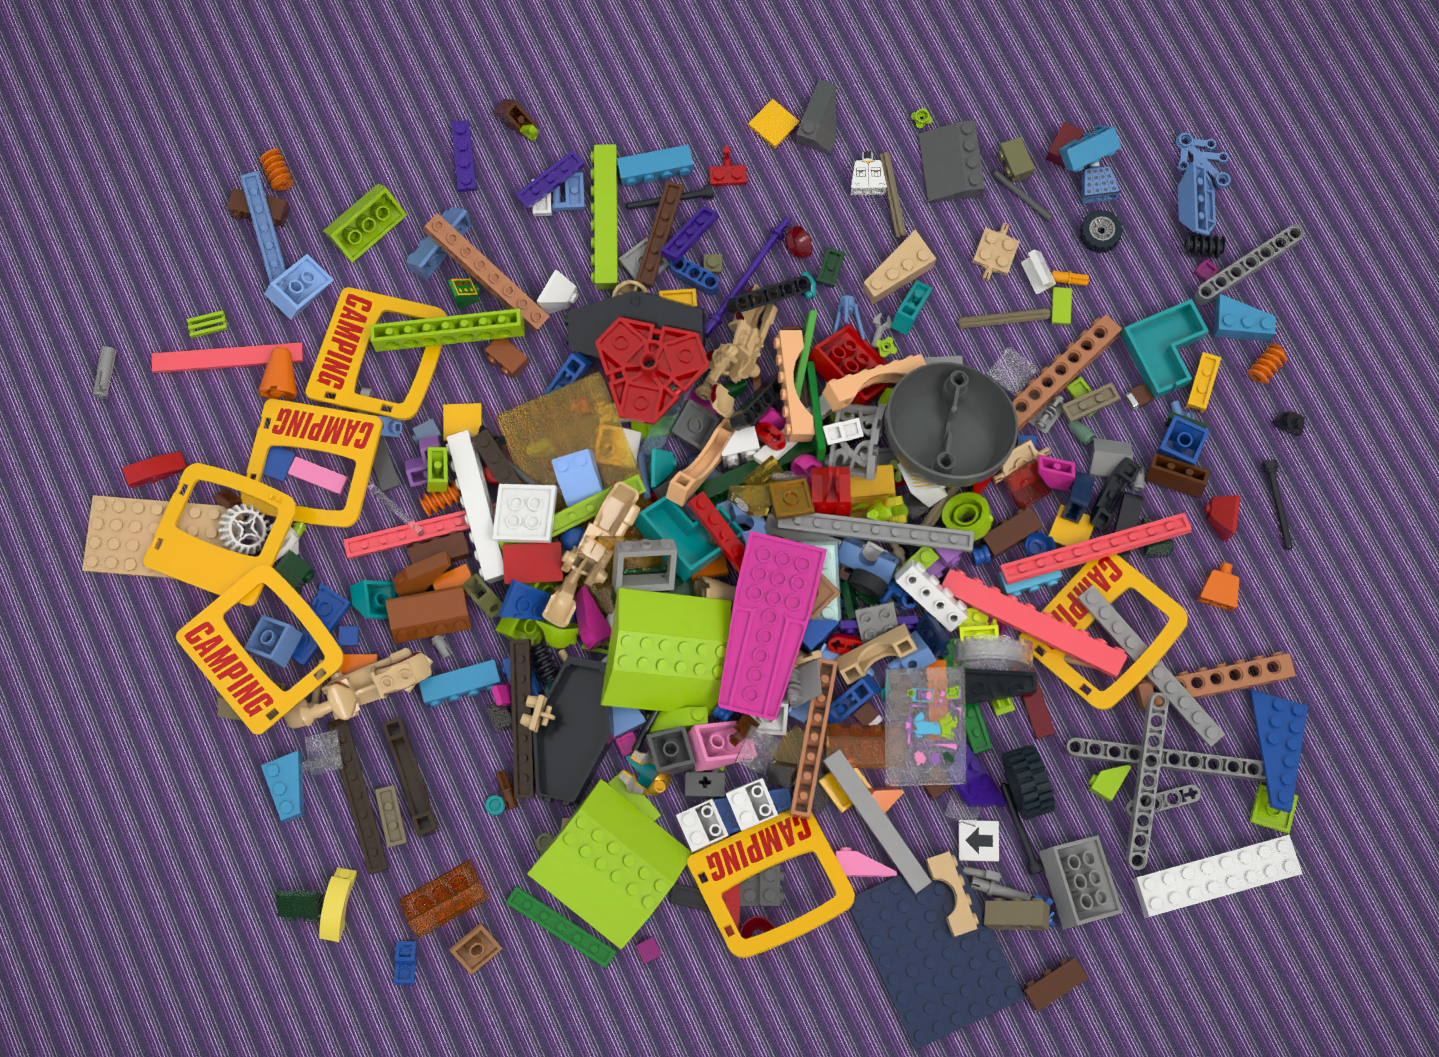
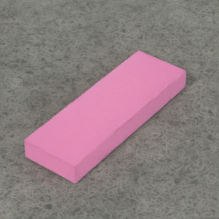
M296 456L288 471V475L340 496L348 481L347 476Z

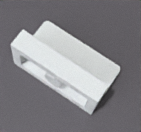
M1035 249L1029 252L1030 257L1022 261L1021 264L1035 293L1040 294L1056 285V282L1042 253Z

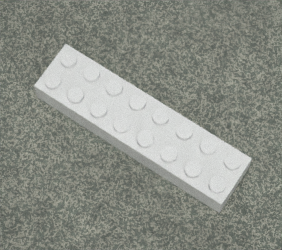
M1290 835L1140 876L1132 880L1144 918H1148L1303 873Z

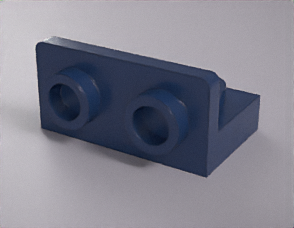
M925 612L916 625L915 630L927 644L934 657L947 656L950 651L946 646L950 642V638L936 618L929 612Z

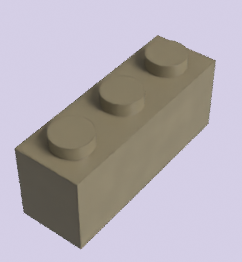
M993 898V901H986L984 925L992 930H1049L1050 906L1040 898H1032L1031 901H1024L1021 898H1013L1012 901Z

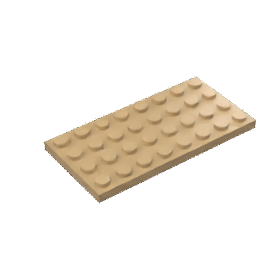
M93 495L82 571L175 579L149 569L143 564L144 556L151 546L156 530L170 501ZM187 503L178 521V529L200 540L229 550V545L223 546L226 542L225 539H219L220 536H223V533L218 532V529L223 528L218 523L219 521H224L221 516L227 514V509L220 505ZM238 515L235 519L244 522L245 516ZM159 538L155 549L159 550L163 542L162 539Z

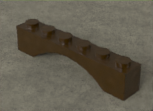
M398 717L383 722L384 733L403 783L417 836L422 838L439 832L404 720Z

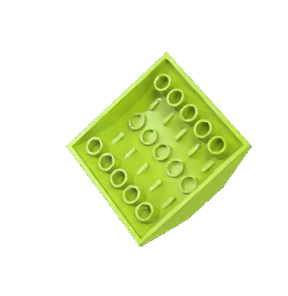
M618 587L600 705L672 712L675 709L684 707H707L708 716H711L719 700L731 623V600Z
M600 779L527 875L622 950L675 884L692 852L605 781Z

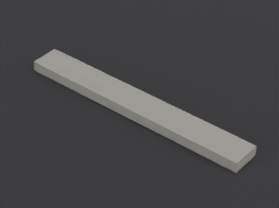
M839 749L824 759L823 762L913 892L917 893L930 884L932 881L842 751Z

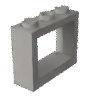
M663 538L661 540L644 539L641 541L626 540V542H615L612 584L615 593H617L618 587L646 591L674 590L677 547L674 540H665ZM668 555L667 573L623 575L624 557Z

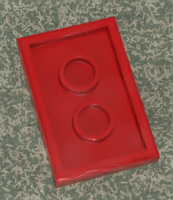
M561 542L502 545L504 584H511L512 579L521 583L563 581V571L560 570L562 567Z

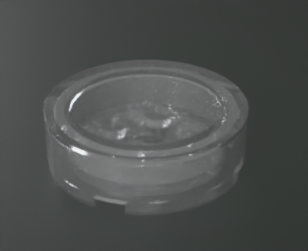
M1004 635L964 636V641L957 638L954 640L953 665L956 668L1028 671L1033 668V642L1024 638H1018V641L1011 639V636Z

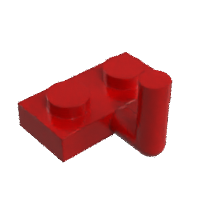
M725 146L723 148L724 166L709 167L710 184H712V187L747 185L746 165L731 166L730 147Z

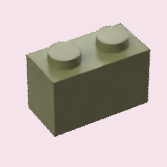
M1018 137L1000 144L997 155L999 161H1003L1006 177L1010 178L1013 183L1031 177L1035 168L1022 138Z

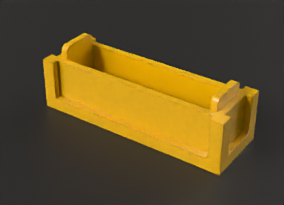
M1205 352L1200 356V363L1188 402L1185 406L1187 409L1190 407L1200 410V413H1204L1207 408L1221 357Z

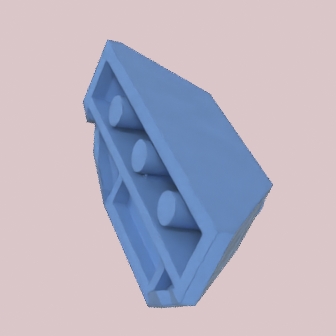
M1191 162L1178 185L1179 221L1191 231L1208 236L1216 225L1215 190L1211 178L1207 174V167Z

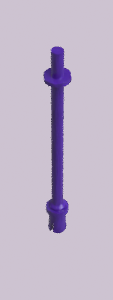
M785 216L777 228L772 227L770 229L771 237L718 311L709 315V320L705 324V337L710 338L717 326L722 324V316L727 311L726 303L728 299L739 294L777 239H784L782 232L791 221L788 217Z

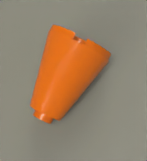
M277 346L276 349L272 350L259 386L258 393L262 397L268 399L285 397V400H293L297 397L292 354L287 347Z

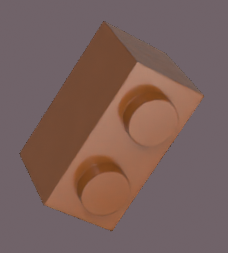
M506 338L494 339L485 349L486 359L492 365L497 364L500 367V371L506 377L510 375L515 379L529 364L528 357Z

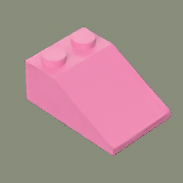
M737 721L694 725L687 735L696 762L695 770H712L756 757L757 753L752 738L747 740L744 737L736 747L729 742L737 732L733 728Z

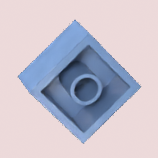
M262 615L244 649L257 659L285 668L303 634L290 624Z

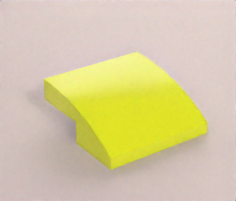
M967 608L968 617L958 625L960 647L999 645L997 620L992 618L993 621L989 625V616L973 608Z

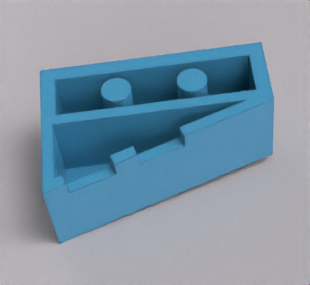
M1098 125L1094 127L1095 131L1089 134V132L1083 134V138L1075 139L1061 147L1059 151L1066 170L1081 171L1085 165L1089 163L1095 164L1100 161L1101 157L1111 156L1116 153V150L1122 148L1115 127Z
M1220 294L1215 301L1214 337L1268 342L1274 337L1276 316Z
M295 751L261 765L279 817L284 823L304 816L303 753L300 751Z

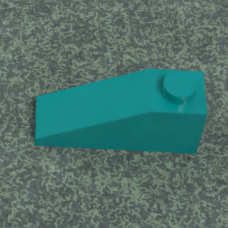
M916 280L899 307L890 328L908 335L933 288Z

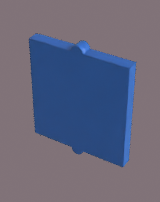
M277 446L271 447L268 451L262 475L284 482L296 453Z

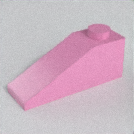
M842 847L840 851L835 852V856L846 877L897 876V871L857 851H852V848Z

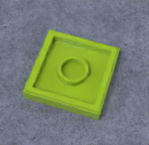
M1259 784L1249 823L1289 834L1298 795L1294 794L1292 811L1287 813L1270 808L1266 786Z

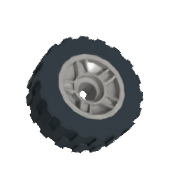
M1108 210L1093 211L1086 216L1081 225V242L1092 252L1106 253L1117 246L1123 232L1122 223L1119 221L1118 216L1108 212Z

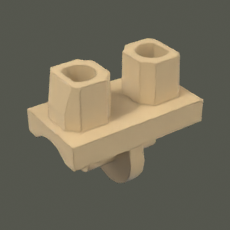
M543 695L538 697L528 696L526 706L534 708L533 716L523 713L520 724L528 727L533 732H538L542 717L541 725L547 726L549 719L555 720V716L550 714L552 707L546 706L545 709L548 698Z

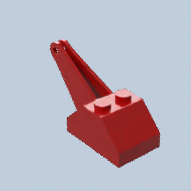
M829 466L827 468H811L810 495L815 510L814 513L850 517V467Z

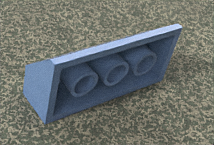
M452 206L449 211L446 210L442 215L462 236L472 226L468 212L465 209ZM427 236L426 239L423 238L420 241L418 249L408 256L406 264L409 270L427 281L448 254Z

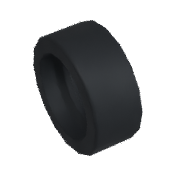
M859 568L854 569L848 582L855 590L876 599L882 598L888 585L879 576Z

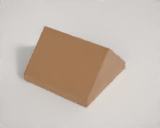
M480 923L452 946L449 951L472 975L503 948L485 925Z

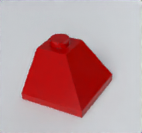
M1238 495L1212 497L1205 504L1204 513L1207 514L1206 520L1223 542H1227L1236 533L1240 496Z

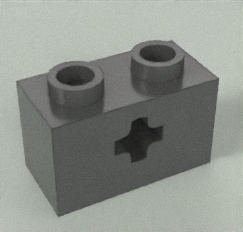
M693 769L690 772H685V798H725V773H721L720 769H712L709 772ZM703 779H707L708 783H711L707 785V788H703V785L699 784L703 782Z

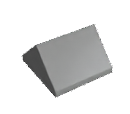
M1094 438L1092 441L1089 475L1109 478L1125 457L1132 460L1131 443Z

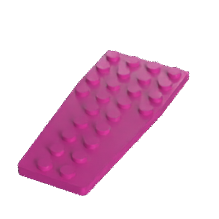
M754 531L749 532L734 597L718 700L720 708L769 720L777 718L814 606L827 549Z

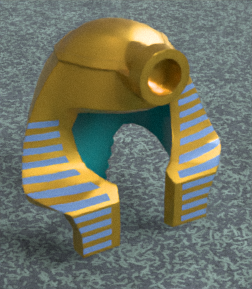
M635 750L632 756L628 755L626 757L627 762L640 774V778L636 780V776L625 769L622 770L618 778L625 783L627 792L640 795H658L668 788L671 774L656 772L650 750L647 753Z

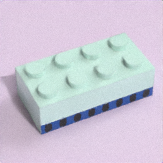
M800 541L799 543L827 549L822 573L841 592L839 541ZM841 593L813 620H837L839 622L842 618Z

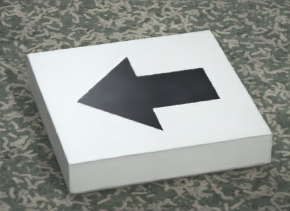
M959 820V861L999 862V821Z

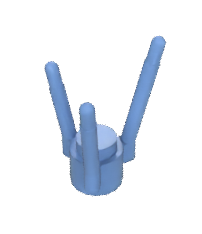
M850 295L840 297L833 334L838 330L841 312L844 314V321L847 322L848 315L854 311L861 338L864 340V330L858 311V304H855V298Z

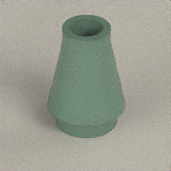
M1078 420L1067 425L1080 444L1083 443L1085 446L1096 436L1092 428Z

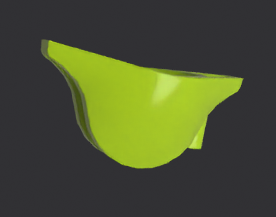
M536 620V624L544 632L545 640L553 648L561 649L570 644L575 645L577 643L579 634L578 624L568 623L566 627L562 628L546 620Z

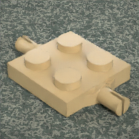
M1002 223L999 232L986 227L983 231L972 263L980 265L985 269L982 277L983 281L989 282L992 272L1005 276L1009 272L1020 242L1006 235L1009 224Z
M1030 439L1014 447L1011 456L1001 468V473L992 477L993 482L997 484L1005 479L1011 491H1016L1041 477L1038 472L1037 457L1038 455L1047 456L1051 454L1050 449L1046 447L1038 452Z

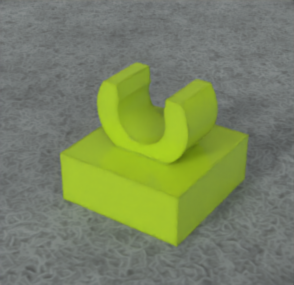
M1011 698L990 701L996 717L1015 711Z

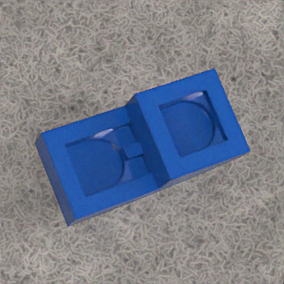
M396 941L394 985H415L416 941Z

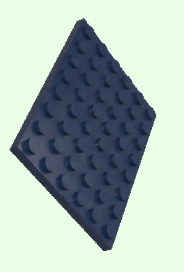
M954 850L950 851V854L956 857L958 863L956 870L964 879L965 885L962 887L965 894L968 893L972 905L969 906L971 912H975L979 924L976 925L978 929L952 938L946 917L953 911L955 905L954 893L946 883L931 879L926 863L922 864L921 867L932 882L919 892L914 893L902 874L855 895L854 903L850 908L851 914L915 1050L1025 998L993 930L984 925V911L973 889L970 888L971 884L963 872V868Z

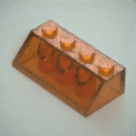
M827 724L825 736L826 758L840 749L853 768L906 769L905 726Z
M467 860L402 897L399 901L408 924L419 939L455 917L464 914L476 905L483 903L489 899V896L471 861Z

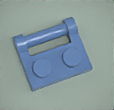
M583 172L575 173L565 181L566 202L561 203L560 186L553 190V204L551 205L553 212L585 209Z

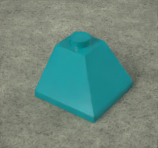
M651 449L648 472L650 493L672 474L673 469H676L677 459L673 458V452Z
M362 580L350 586L352 605L366 619H389L386 600L397 598L393 581Z

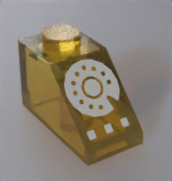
M768 485L729 486L728 500L748 516L762 517L768 515L770 507Z

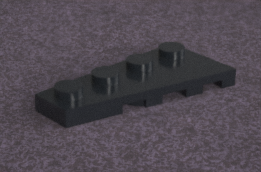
M958 668L957 685L961 689L962 699H957V707L1035 694L1037 691V672Z

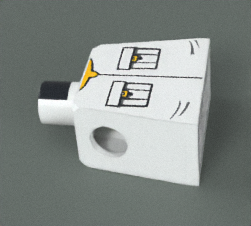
M863 152L862 160L855 161L850 195H885L887 185L882 162L880 160H873L872 152Z

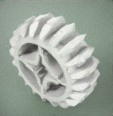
M241 504L240 507L235 505L233 509H227V514L221 516L224 521H219L218 523L223 527L218 529L219 533H223V536H220L219 539H225L226 541L223 546L229 545L230 551L235 550V552L242 553L243 555H248L249 553L253 555L256 551H261L262 546L266 542L264 538L269 536L266 532L270 531V528L265 525L269 521L263 520L265 514L259 515V508L253 510V505L246 507V504ZM238 515H244L249 517L247 520H244V522L241 520L237 521L235 519V517ZM245 538L254 541L250 545L240 543V541L244 540Z

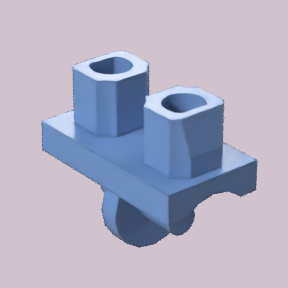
M377 416L383 422L380 435L400 436L402 432L401 420Z

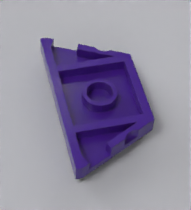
M963 740L961 745L957 746L958 750L953 755L954 762L948 767L945 775L967 807L1005 806L1008 802L966 741Z

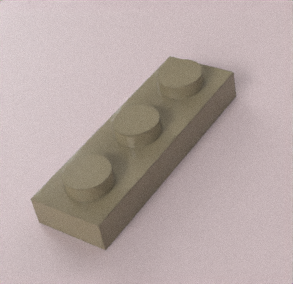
M1111 382L1063 404L1061 409L1070 424L1120 401L1121 397Z
M395 785L376 789L375 793L387 848L407 844V836Z

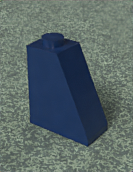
M1077 471L1076 478L1072 482L1063 507L1061 518L1079 524L1088 507L1095 477L1090 476L1088 473Z

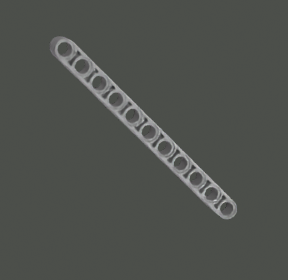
M1072 738L1064 746L1065 754L1071 758L1138 766L1141 749L1139 745ZM1071 743H1075L1076 745H1078V752L1075 753L1071 751ZM1090 746L1097 747L1098 755H1093L1090 752ZM1110 748L1117 750V757L1114 758L1109 754ZM1162 749L1160 769L1266 782V776L1262 768L1263 761ZM1129 751L1137 753V760L1130 758ZM1170 755L1176 758V765H1172L1169 762L1168 758ZM1147 756L1145 760L1146 765L1151 766L1154 762H1151L1149 756ZM1189 758H1193L1196 761V767L1189 765ZM1209 760L1215 762V770L1209 768ZM1228 763L1235 765V772H1231L1228 769ZM1249 765L1255 768L1254 775L1248 772Z

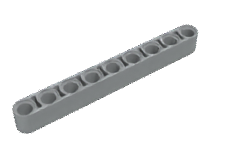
M1160 692L1151 693L1147 699L1126 851L1127 864L1136 870L1143 869L1147 864L1169 699ZM1156 696L1162 698V704L1159 707L1154 705V698ZM1157 715L1160 722L1154 727L1151 724V718ZM1152 735L1157 738V743L1154 746H1150L1148 743V739ZM1149 755L1154 757V763L1151 766H1147L1145 762ZM1146 775H1150L1152 778L1148 786L1143 784V778ZM1143 795L1149 797V802L1146 805H1141L1140 798ZM1140 815H1145L1146 822L1143 825L1137 823ZM1137 835H1142L1144 839L1140 845L1135 844V837ZM1140 855V863L1133 865V856Z

